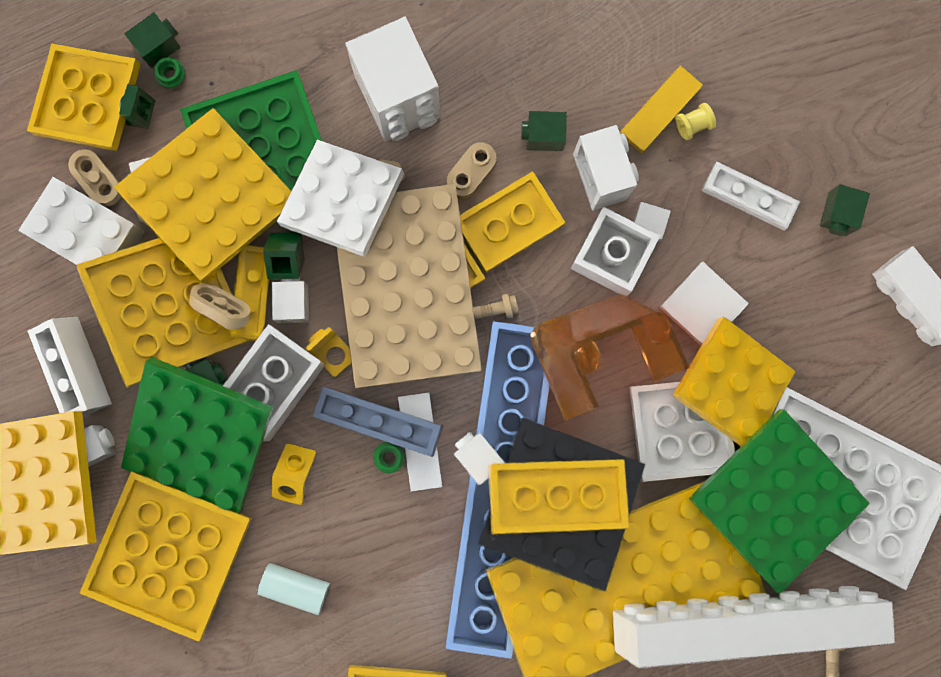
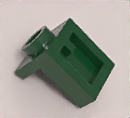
M127 84L125 94L120 100L119 115L126 119L124 125L148 129L156 100L139 86Z

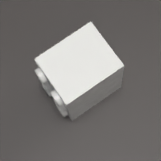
M406 17L345 43L355 79L385 142L391 139L394 142L407 137L409 131L418 127L425 129L437 122V119L440 118L439 86Z

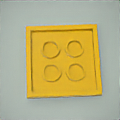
M51 44L27 131L37 136L117 151L126 121L125 118L119 115L120 100L125 94L127 84L135 86L141 63L135 58Z
M720 317L716 320L672 396L739 446H742L769 420L796 371L727 318Z

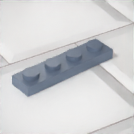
M322 387L313 415L315 418L433 457L443 429V425L328 387Z

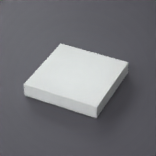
M702 261L659 308L702 346L718 318L725 317L732 322L749 303Z

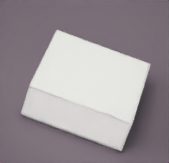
M641 202L634 223L660 235L658 240L660 242L671 211Z

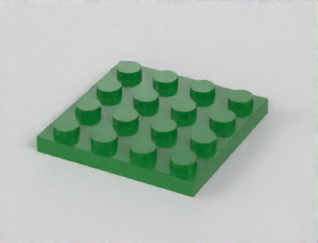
M298 70L180 109L187 129L214 108L291 191L316 141H322Z
M150 357L144 365L121 468L159 481L163 485H169L184 491L192 497H199L209 501L223 510H231L239 514L244 507L273 406Z
M779 409L688 498L771 589L778 594L782 593L870 504L784 409Z

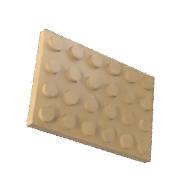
M456 184L396 192L366 257L337 247L356 389L482 371Z

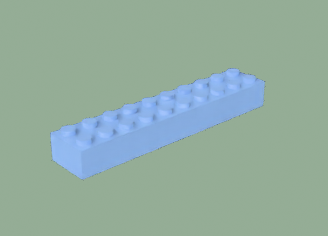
M493 321L476 435L481 433L504 463H506L522 418L544 425L557 335L556 330ZM470 475L445 649L512 659L513 645L486 569L513 558L477 545L490 509L489 478L479 486Z

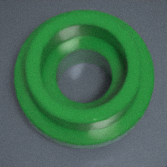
M169 57L159 60L154 69L156 81L162 87L168 89L180 86L186 76L183 64L175 58ZM170 70L175 71V75L173 77L166 78V74Z
M384 442L374 452V464L383 473H395L404 465L405 452L401 446ZM388 451L393 452L396 457L392 464L384 461V454Z

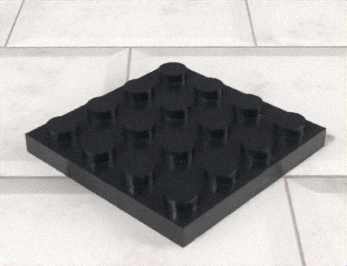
M526 418L520 420L506 463L624 460L628 515H630L645 467L644 463ZM490 507L477 545L597 590L606 591L625 529L492 534Z

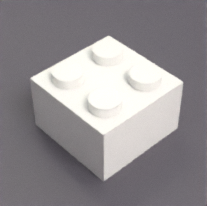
M617 125L580 136L573 153L592 211L626 201L639 181L637 168L634 163L630 164L626 153L629 151L626 136L624 133H619Z
M603 207L571 269L627 297L638 281L660 235Z

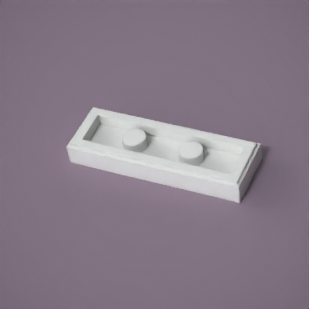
M719 162L713 165L701 190L783 231L788 229L800 201Z
M430 393L398 397L401 412L433 422ZM405 448L410 490L418 491L442 487L437 448L433 457Z

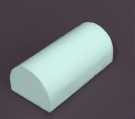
M269 563L260 581L257 595L320 615L330 583Z

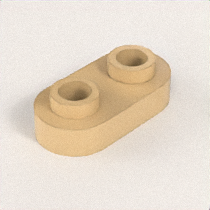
M483 142L471 145L449 172L447 185L456 184L458 199L471 197L494 169L496 152L493 147ZM478 153H483L487 159L480 162L476 160L475 156ZM459 177H465L468 182L465 185H459L456 180Z
M81 149L73 153L68 163L69 171L88 196L102 206H111L117 203L121 196L114 186L119 181L103 160L88 149ZM92 163V169L89 172H85V166ZM106 187H111V192L103 196V190Z
M202 283L192 287L189 304L194 310L227 329L233 330L247 325L250 315V307L247 303L212 284Z

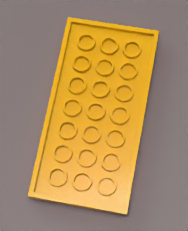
M704 482L630 512L629 528L625 529L606 591L597 590L515 558L486 569L524 677H586L625 660L624 657L615 652L613 611L624 610V605L642 604L645 608L656 607V602L672 601L676 602V605H686L688 599L695 598L706 599L709 603L718 602V597L735 596L739 600L749 599V594H766L759 574L688 499Z

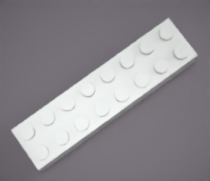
M855 586L838 587V592L814 588L809 589V594L803 595L796 591H783L779 593V597H769L768 594L754 593L749 594V599L739 600L735 596L718 597V602L709 603L706 599L695 598L688 599L686 605H676V602L660 601L656 602V607L645 608L642 604L624 605V610L613 611L615 652L638 668L895 643L892 602L878 598V594L875 592H859V588Z

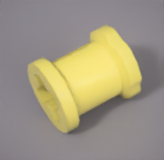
M705 102L700 104L698 109L685 115L680 113L675 117L677 129L686 141L690 140L695 133L706 128L712 130L716 127L715 115L711 107Z

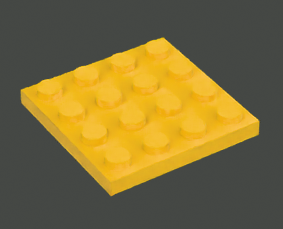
M214 108L114 186L118 194L201 283L205 282L275 223L292 192Z
M160 238L77 264L76 268L126 388L141 382L145 362L150 357L180 368L250 341L230 338V329L197 312L190 306L189 300L192 287L202 283ZM221 268L203 282L215 285L231 294Z
M71 411L0 424V555L97 542L82 411Z
M131 471L80 590V594L200 642L207 630L252 518L231 510H223L209 501L199 497H192L184 491L169 485H163L159 481Z

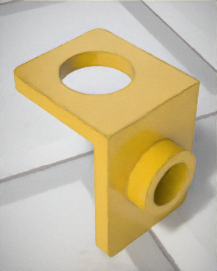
M330 327L317 331L309 339L310 344L305 348L309 353L326 364L324 367L333 377H337L352 363L350 348ZM339 347L344 351L345 359L341 364L332 365L328 362L327 353L331 348Z
M292 444L285 445L272 475L273 498L302 505L305 481L316 457V451ZM288 486L294 489L296 494H286L280 487Z

